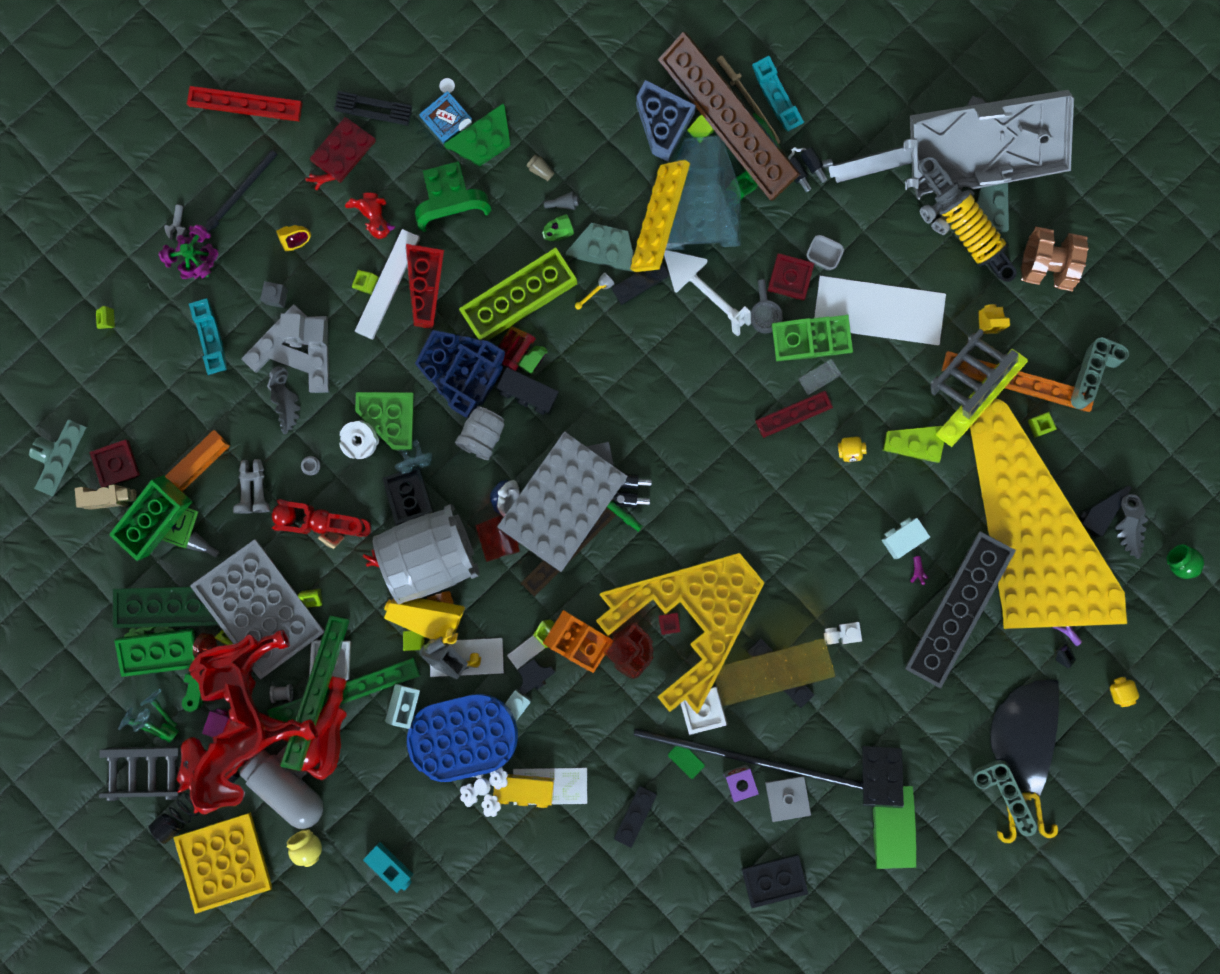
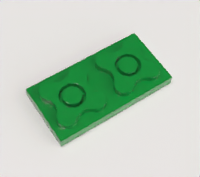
M194 628L114 639L121 677L189 669L193 660L198 656Z

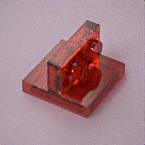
M502 516L494 517L476 525L486 562L520 552L517 541L497 528L504 518Z

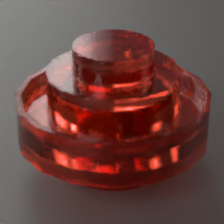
M208 633L200 634L193 644L194 658L202 652L217 647L215 637Z

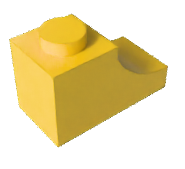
M995 304L985 305V308L979 311V328L983 330V334L1000 333L1010 326V318L1005 317L1003 307H996Z

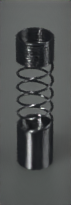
M237 770V772L228 779L231 783H234L240 778L239 771ZM185 793V798L188 800L189 803L193 805V803L188 799V797L190 798V795ZM177 800L178 806L189 815L190 820L188 822L183 821L179 813L174 808L169 807L170 813L182 822V828L179 829L178 824L172 817L167 814H161L149 825V830L157 841L166 844L179 833V830L183 829V823H190L191 816H198L199 812L196 815L191 814L185 804Z

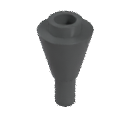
M574 191L554 200L544 201L545 209L557 207L576 210L577 206H579L578 194L575 195Z
M196 531L193 534L191 533L187 545L188 549L206 552L217 558L220 553L219 550L211 547Z

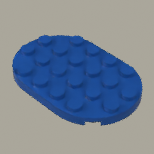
M472 694L427 706L417 713L407 733L408 753L414 766L420 772L422 771L429 776V779L438 782L456 781L487 774L501 768L512 757L518 741L517 724L512 712L502 701L487 694Z

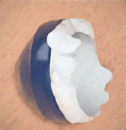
M515 480L500 481L490 493V501L494 511L503 515V517L520 495L519 487Z

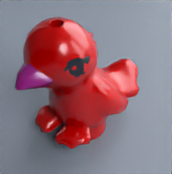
M364 193L363 199L356 200L350 198L345 204L346 208L359 209L370 220V223H365L366 229L377 239L385 238L395 228V226L383 219L382 206L386 205V200L378 198L376 193Z

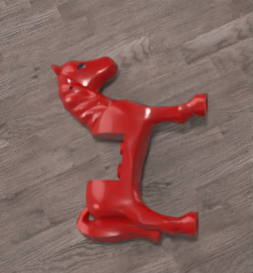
M283 629L273 635L264 636L260 641H257L252 635H247L239 643L209 649L200 653L189 667L190 675L199 684L202 700L214 701L225 698L231 706V709H229L230 718L242 724L214 736V743H210L208 750L203 754L195 770L192 772L189 789L194 813L200 812L206 815L220 807L239 805L245 796V791L241 786L231 783L226 776L242 761L254 757L268 745L292 736H301L307 741L318 737L316 726L311 719L302 723L291 719L277 727L267 726L262 720L250 694L249 673L257 660L274 648L285 649L290 646L289 638Z
M251 669L249 673V688L252 695L256 682L251 676ZM331 677L328 686L330 693L326 704L320 711L316 724L318 737L311 739L301 770L307 771L313 777L321 780L331 775L337 767L341 749L340 727L347 715L346 711L339 707L343 701V691L347 680L339 677ZM259 712L262 720L269 727H277L286 723ZM229 717L223 733L242 724L235 722V720L233 721ZM195 737L186 739L181 745V765L177 775V781L180 783L177 791L179 793L189 788L192 772L206 752L201 741ZM289 737L283 739V741L288 742ZM250 759L242 761L226 778L229 779L237 772L239 767L244 766L245 762H248Z

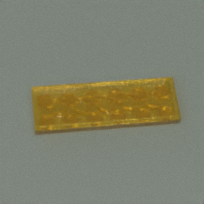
M822 638L725 664L722 666L715 683L722 706L836 677L826 640Z

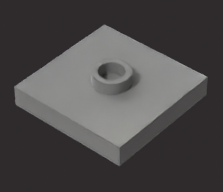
M804 776L765 782L772 822L811 816Z

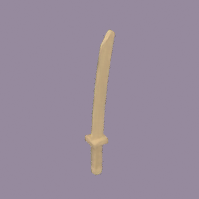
M720 56L717 62L731 79V86L736 85L755 113L767 123L779 144L780 140L741 84L740 79L742 75L740 73L736 74L725 58Z

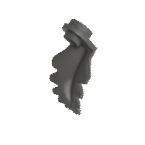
M278 366L270 371L267 387L271 391V402L277 404L275 411L280 413L278 420L282 421L280 423L281 431L283 434H287L289 430H292L293 427L291 426L297 424L294 419H299L300 416L295 411H299L301 407L295 403L299 400L298 396L285 386L288 371Z
M1128 494L1121 501L1126 517L1116 526V530H1122L1117 534V538H1124L1120 545L1127 544L1124 548L1125 551H1131L1129 554L1139 559L1141 558V553H1143L1141 548L1144 547V543L1141 541L1145 539L1140 533L1146 531V527L1142 526V524L1148 521V517L1145 516L1146 511L1141 499L1135 494ZM1128 502L1133 503L1134 507L1130 506Z

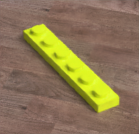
M1018 353V362L972 417L968 419L963 416L961 405L936 433L937 437L953 447L1024 367L1028 359ZM973 392L968 398L971 399L975 393Z

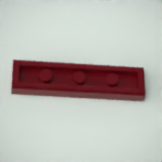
M823 391L762 417L755 422L762 438H765L830 410L833 406L826 391Z

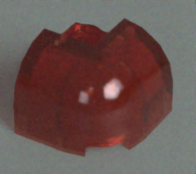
M634 622L620 631L603 653L615 664L614 667L619 672L635 679L643 673L654 658L653 641Z

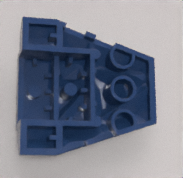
M432 330L415 364L425 377L436 386L438 393L443 395L448 401L450 408L469 418L472 411L486 401L503 370L501 364L504 360L505 351L489 341Z

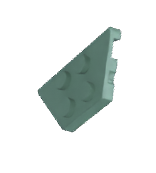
M591 222L565 254L567 257L636 273L630 270L634 255L629 233L625 230Z

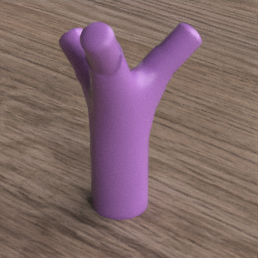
M1062 626L1053 627L1066 634L1075 646L1082 643L1072 626H1066V628Z

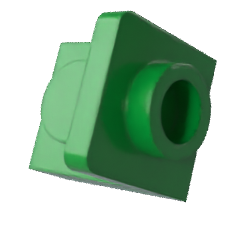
M744 172L731 181L725 192L735 204H738L743 197L754 191L758 184L753 178L749 177L747 172Z

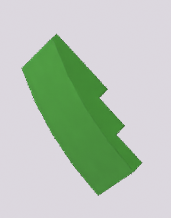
M849 315L772 323L776 361L853 353Z
M903 786V808H873L876 869L916 868V825L913 786Z

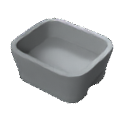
M818 235L815 236L807 251V260L829 271L837 267L844 248L840 243Z

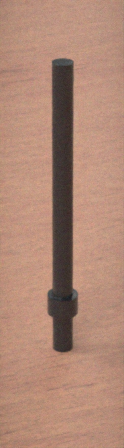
M271 150L215 215L207 219V224L204 226L207 229V233L220 224L219 221L276 158L278 155L276 152Z

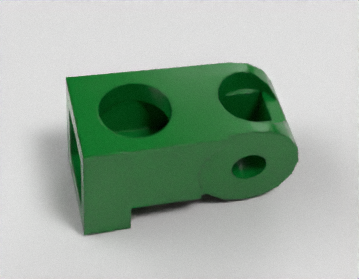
M190 673L185 674L184 682L189 684L186 696L182 700V707L185 711L192 712L200 709L204 700H202L198 682L192 678Z

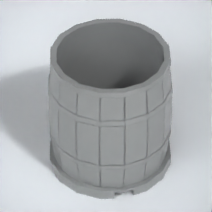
M452 504L444 506V510L425 514L373 536L374 552L379 568L390 593L398 604L436 593L454 586L469 577L473 579L480 576L478 564H474L472 559L474 552L459 515L452 514V511L455 510Z

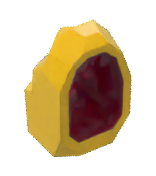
M285 226L276 230L285 251H292L302 247L311 237L309 229L304 226Z

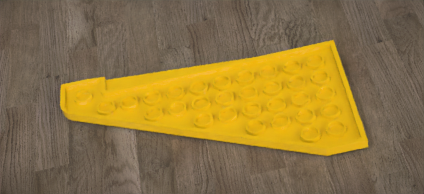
M995 398L970 426L989 536L1016 550L998 583L1004 629L1127 624L1124 590L1009 406L1002 400Z

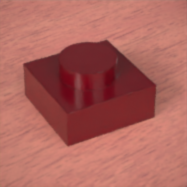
M678 613L658 616L661 635L681 632Z

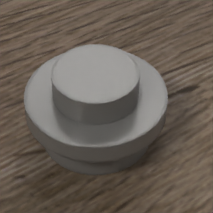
M308 456L301 462V469L307 475H315L320 470V462L313 456Z

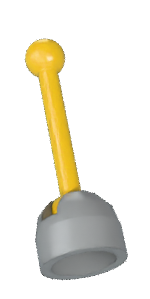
M604 272L598 279L599 286L581 302H577L575 308L581 309L582 305L601 288L609 289L615 283Z

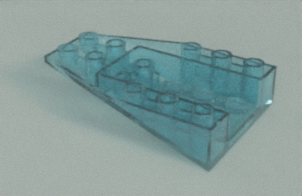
M719 136L684 138L677 161L686 160L690 163L665 250L684 249V245L705 243H720L722 247L741 246V190L724 142Z

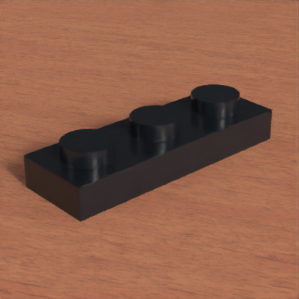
M661 263L659 270L638 272L614 286L611 290L622 306L662 282L670 275Z
M639 785L614 836V840L632 848L657 793Z

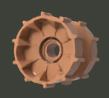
M1035 227L1031 236H1029L1025 251L1023 252L1022 266L1020 268L1021 281L1040 285L1041 280L1046 276V272L1052 271L1054 272L1055 288L1073 291L1077 283L1080 282L1081 275L1086 266L1087 252L1089 250L1088 237L1068 233L1064 242L1061 243V247L1054 246V230Z

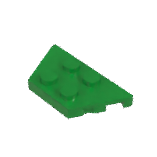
M501 104L444 143L445 148L458 153L459 156L471 160L472 163L478 166H482L511 146L504 104Z

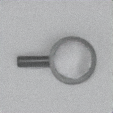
M758 280L760 302L755 304L751 310V325L756 331L767 334L773 332L772 323L782 322L783 316L780 307L767 299L765 280Z

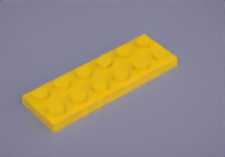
M681 160L660 165L656 182L652 189L651 199L647 206L646 216L642 223L641 233L637 240V247L632 257L630 270L642 272L660 269L690 163L688 161Z

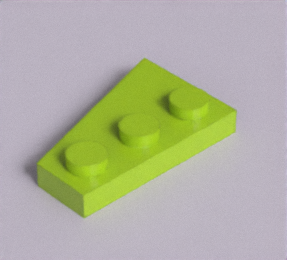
M943 426L887 431L882 451L939 463L944 441L937 437L936 433Z

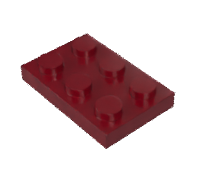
M344 117L310 157V160L341 183L376 140L351 120Z

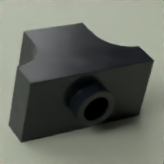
M534 658L518 670L523 678V683L519 690L523 695L534 687L538 690L546 684L545 680L556 672L552 665L549 667L541 666Z

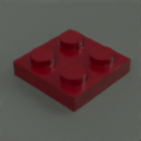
M778 253L767 291L804 301L814 263Z
M125 439L89 452L101 488H108L109 485H116L140 476L129 440Z

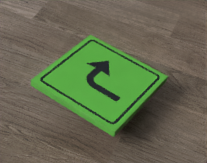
M187 508L162 540L187 548L198 511Z

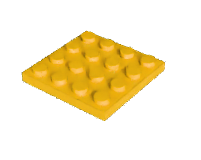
M251 812L173 837L195 914L273 888Z

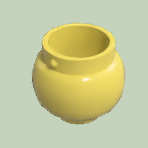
M306 829L297 832L287 841L288 855L294 864L309 867L319 860L322 844L319 838L310 830Z

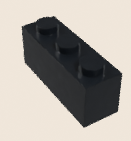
M507 367L497 386L501 396L507 399L513 397L517 399L518 404L524 407L530 405L535 408V412L541 415L545 413L550 415L559 396V391Z

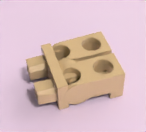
M109 485V488L102 487L97 491L78 487L75 488L76 507L89 510L117 506L127 507L128 502H133L137 499L135 489L130 490V488L118 485Z

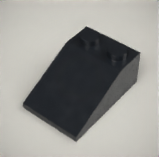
M419 466L382 478L396 526L425 514L434 513Z

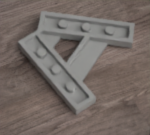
M294 304L285 313L301 314L304 318L324 319L328 322L327 316L307 317ZM279 319L241 359L256 373L270 359L309 373L310 393L330 392L328 333L327 346L321 345V348H311L308 345V354L284 346L285 341L279 337Z

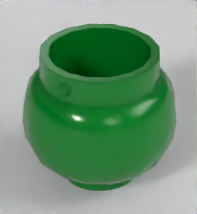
M1184 544L1174 547L1167 555V564H1169L1171 571L1182 579H1191L1199 576L1205 564L1202 554L1197 549Z

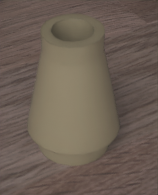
M536 154L526 165L530 172L542 177L547 182L554 175V172L541 156L538 157Z

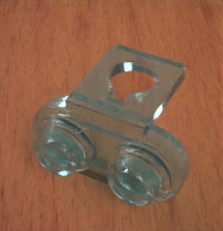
M418 440L413 441V446L417 449L416 457H409L406 453L407 450H401L405 461L396 464L395 467L402 474L412 472V467L415 465H419L420 468L431 465L432 453L423 454Z

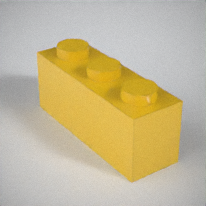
M508 774L506 778L508 784L506 787L496 789L494 786L493 796H497V802L500 804L517 802L519 806H528L531 803L536 804L540 808H547L553 802L555 778Z

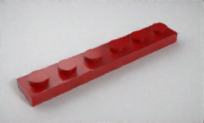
M195 86L189 87L187 99L189 107L300 122L302 102L298 100Z

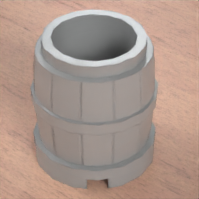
M477 407L465 421L461 435L455 441L456 445L468 453L476 454L478 458L489 460L494 446L500 439L504 428V419L488 409Z

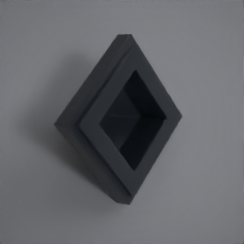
M1064 644L1057 653L1056 661L1066 668H1070L1076 659L1068 645Z

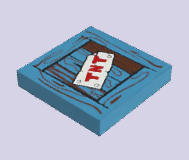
M448 91L419 114L420 118L443 144L460 132L459 125L464 119L468 118L472 121V118Z

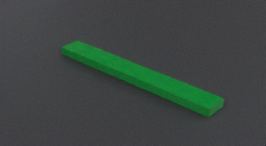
M329 616L295 719L299 723L311 719L315 726L317 724L349 624L348 619ZM301 736L289 737L280 766L301 771L311 740L307 741Z
M415 658L347 681L343 691V701L340 705L421 676ZM329 688L327 689L322 708L324 707L328 699V695L330 693ZM302 698L267 710L268 715L284 722L291 719L295 720Z

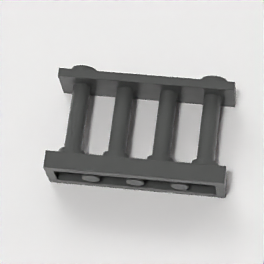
M981 329L977 333L971 334L966 346L940 377L936 376L931 382V393L935 396L941 390L962 404L963 416L968 419L972 417L1018 362V353L1011 350L1008 355L1002 354L982 340L983 330ZM977 346L997 359L999 366L996 369H991L971 356L970 353ZM966 361L987 375L986 378L988 379L983 384H979L959 371L958 368ZM952 375L975 390V394L971 399L965 398L945 384Z
M181 746L113 747L101 749L100 758H107V761H109V791L100 793L99 798H106V801L119 800V797L165 796L166 800L177 799V796L184 793V791L179 793L177 792L178 789H175V759H178V756L181 755ZM119 757H126V761H128V790L117 791V761ZM139 757H146V760H148V790H136V767ZM158 757H165V760H167V789L156 790V760H158Z

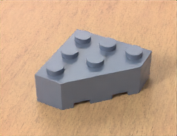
M645 80L636 97V106L652 154L669 162L695 113L696 105Z

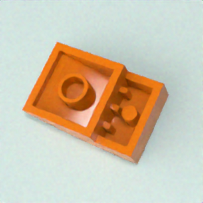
M563 610L543 644L568 660L594 673L614 640Z

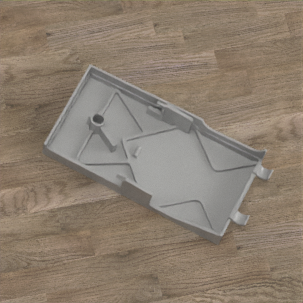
M1069 90L910 115L911 139L904 140V151L907 148H911L912 178L905 180V190L913 187L918 200L922 195L933 192L918 170V162L923 157L935 158L950 176L953 183L958 182L959 187H970L971 189L1071 171L1074 97ZM930 160L926 161L923 165L926 172L932 169V162Z

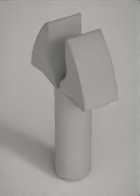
M176 205L173 223L170 226H164L165 232L171 240L173 232L176 230L178 232L177 236H185L187 233V229L181 227L182 205Z

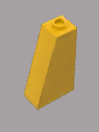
M393 598L388 600L384 610L387 612L384 619L426 638L436 640L440 637L444 638L449 628L454 629L453 634L456 633L465 607L421 598L398 604Z

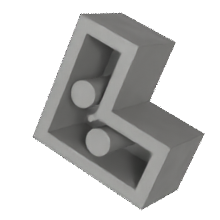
M281 313L279 337L285 343L290 344L291 347H302V344L309 345L311 348H321V345L327 346L328 322L324 319L304 318L301 314Z

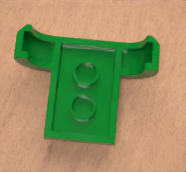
M459 161L423 170L429 200L422 202L415 210L419 230L425 232L426 224L429 221L471 209H480L485 215L491 212L489 199L485 192L478 189L466 190Z

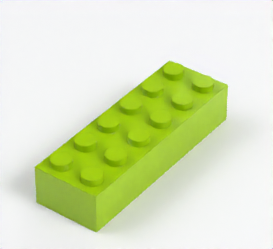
M554 248L465 304L459 310L477 339L488 341L577 285V279L557 248Z

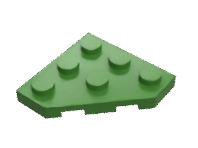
M356 392L355 411L365 422L370 424L375 432L393 450H413L414 393Z

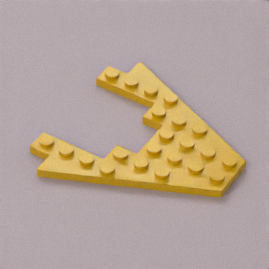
M738 553L602 592L599 595L610 609L598 618L596 622L609 636L652 600H654L664 614H667L676 605L681 603L704 631L701 636L690 644L702 660L662 692L658 698L669 712L685 700L697 714L764 585V581L743 556Z

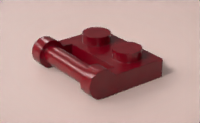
M511 326L498 346L505 351L502 364L516 371L518 368L517 364L529 345L533 344L536 338L527 332Z

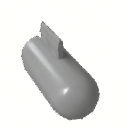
M286 746L277 755H270L267 751L262 750L244 765L240 771V776L247 781L246 785L291 826L298 829L312 827L321 818L324 807L320 796L302 780L307 771H297L280 766Z

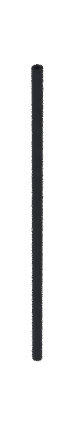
M637 728L634 731V736L862 790L861 781Z

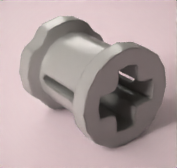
M287 684L286 687L271 686V702L276 703V701L280 700L293 701L292 685Z

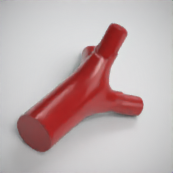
M310 174V178L305 179L309 182H317L315 190H318L325 182L336 180L329 174Z
M374 549L372 550L373 557L363 554V557L370 561L366 563L367 567H379Z

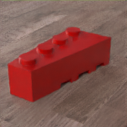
M406 244L405 252L413 325L433 329L444 250Z

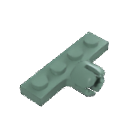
M68 419L56 442L43 437L35 439L33 445L42 448L43 451L32 447L30 448L29 456L42 462L44 469L34 489L50 496L55 495L87 429L86 426Z

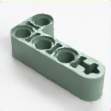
M1101 337L1096 339L1087 348L1071 396V404L1076 409H1083L1094 401L1105 366L1116 368L1129 357V351L1125 346Z
M996 760L975 769L973 772L975 785L985 789L997 784L1020 833L1024 836L1034 835L1037 830L1035 820L1009 765L1003 760ZM999 766L1006 768V772L1002 775L995 772ZM985 774L988 776V779L985 782H980L977 780V776ZM1006 785H1013L1015 787L1014 791L1011 793L1004 791ZM1021 803L1023 804V809L1016 811L1013 809V805ZM1025 816L1027 823L1030 824V828L1024 826L1022 817Z

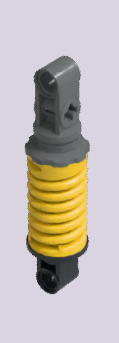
M923 157L920 159L918 170L932 191L937 195L935 197L936 202H940L942 206L938 213L943 217L947 216L946 222L952 223L951 229H956L955 234L960 235V241H964L963 245L968 247V252H972L971 256L976 261L977 266L980 267L988 264L998 279L1005 282L1014 280L1017 275L1016 268L1003 252L1009 244L1003 238H1000V233L996 231L995 226L992 225L990 220H987L988 217L986 214H983L979 204L974 202L975 199L971 195L970 190L962 192L958 182H952L950 176L935 158ZM930 160L932 162V169L926 172L923 165L926 161ZM1008 267L1010 273L1007 277H1003L1002 271Z

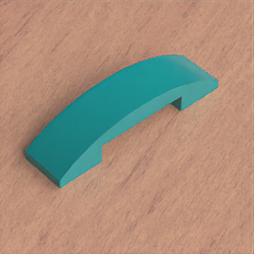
M770 56L752 64L764 96L783 128L788 132L803 124L804 121L796 106L793 107L777 76L778 71Z
M206 298L189 303L191 315L196 323L201 341L207 374L210 375L227 370L222 339L209 300Z

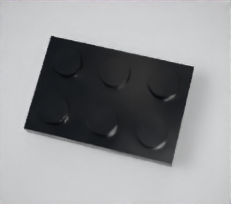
M862 747L863 806L904 807L902 748Z
M798 854L741 868L751 909L808 894Z

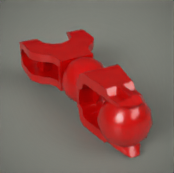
M279 499L276 500L279 505L272 511V520L275 523L272 529L275 531H289L308 534L311 530L318 534L328 531L359 537H366L371 532V523L367 520L330 514L324 509L314 511V507L308 504ZM294 508L304 509L306 514L304 517L305 523L302 524L301 528L291 527L296 520ZM364 524L366 529L361 533Z

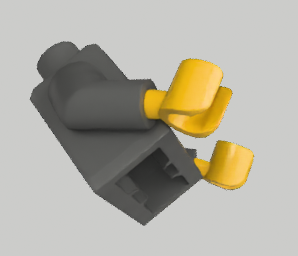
M449 628L444 638L431 639L426 645H423L420 649V654L433 668L458 679L463 670L468 669L469 666L479 667L481 657H479L478 653L470 654L469 661L464 660L449 645L456 643L458 633L453 634L454 629Z

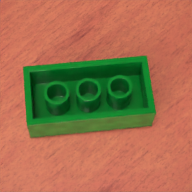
M164 475L152 479L109 535L136 561H139L153 552L192 501Z

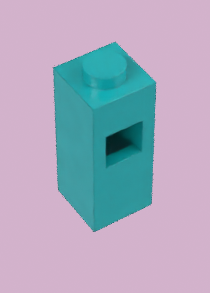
M381 842L363 859L396 893L400 889L405 891L412 883L410 879L413 873Z

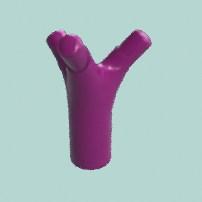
M921 556L913 557L915 569L910 582L913 583L919 577L921 584L924 585V578L928 579V576L923 571Z

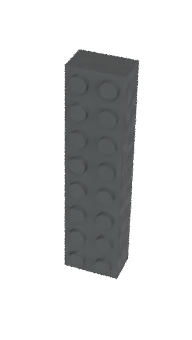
M978 532L904 669L941 689L1016 551L1015 549L982 532Z

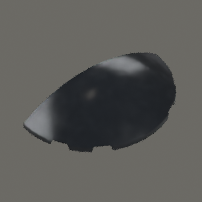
M1036 680L1033 683L1014 689L1009 693V697L1004 703L998 706L990 729L991 750L995 754L996 760H1003L1009 765L1020 789L1031 794L1036 793L1038 796L1041 795L1048 776L1056 741L1059 716V681ZM999 766V769L1004 774L1006 772V768L1003 766Z

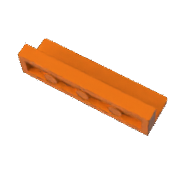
M213 430L165 477L183 492L230 445L217 431Z

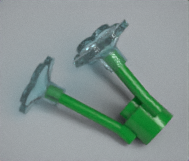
M158 689L143 700L140 705L151 703L167 720L168 725L164 723L160 728L153 725V722L148 720L150 713L147 708L134 719L131 717L133 708L130 707L118 730H121L128 724L133 727L135 732L143 729L168 743L173 740L179 731L175 728L177 723L160 706L157 696L162 691L161 689Z

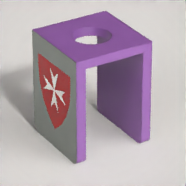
M748 765L723 772L734 802L759 794ZM739 780H745L748 783V788L739 791L736 784Z

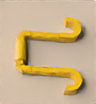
M1022 793L1025 801L1031 800V798L1035 799L1039 833L1046 838L1055 837L1058 833L1056 824L1051 825L1052 830L1049 833H1046L1044 830L1039 796L1036 793ZM1007 807L1010 836L1004 838L1003 833L997 831V836L1004 843H1012L1016 838V827Z

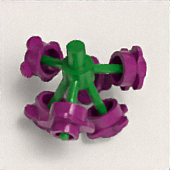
M197 224L194 227H189L191 237L177 236L178 246L175 249L164 245L162 251H159L160 260L165 263L167 268L171 267V263L177 261L179 255L185 257V261L177 267L181 272L180 277L182 279L192 277L196 279L199 276L202 279L209 277L211 273L210 268L214 266V261L218 256V250L214 249L212 244H206L200 251L195 250L194 244L196 241L203 242L205 238L209 239L211 237L205 227ZM196 254L199 255L202 261H204L203 264H200L199 261L195 258Z

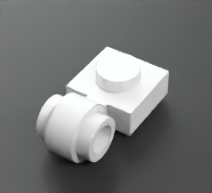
M859 622L840 624V631H837L836 627L825 629L824 639L827 641V644L839 643L838 639L840 638L842 644L862 641Z

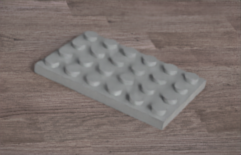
M564 431L497 528L562 572L628 476Z
M256 539L190 585L233 644L239 643L247 635H252L257 641H260L264 636L273 635L279 630L283 629L286 632L290 646L285 649L274 648L268 651L252 667L259 679L265 677L324 633L323 628L299 599L296 592Z

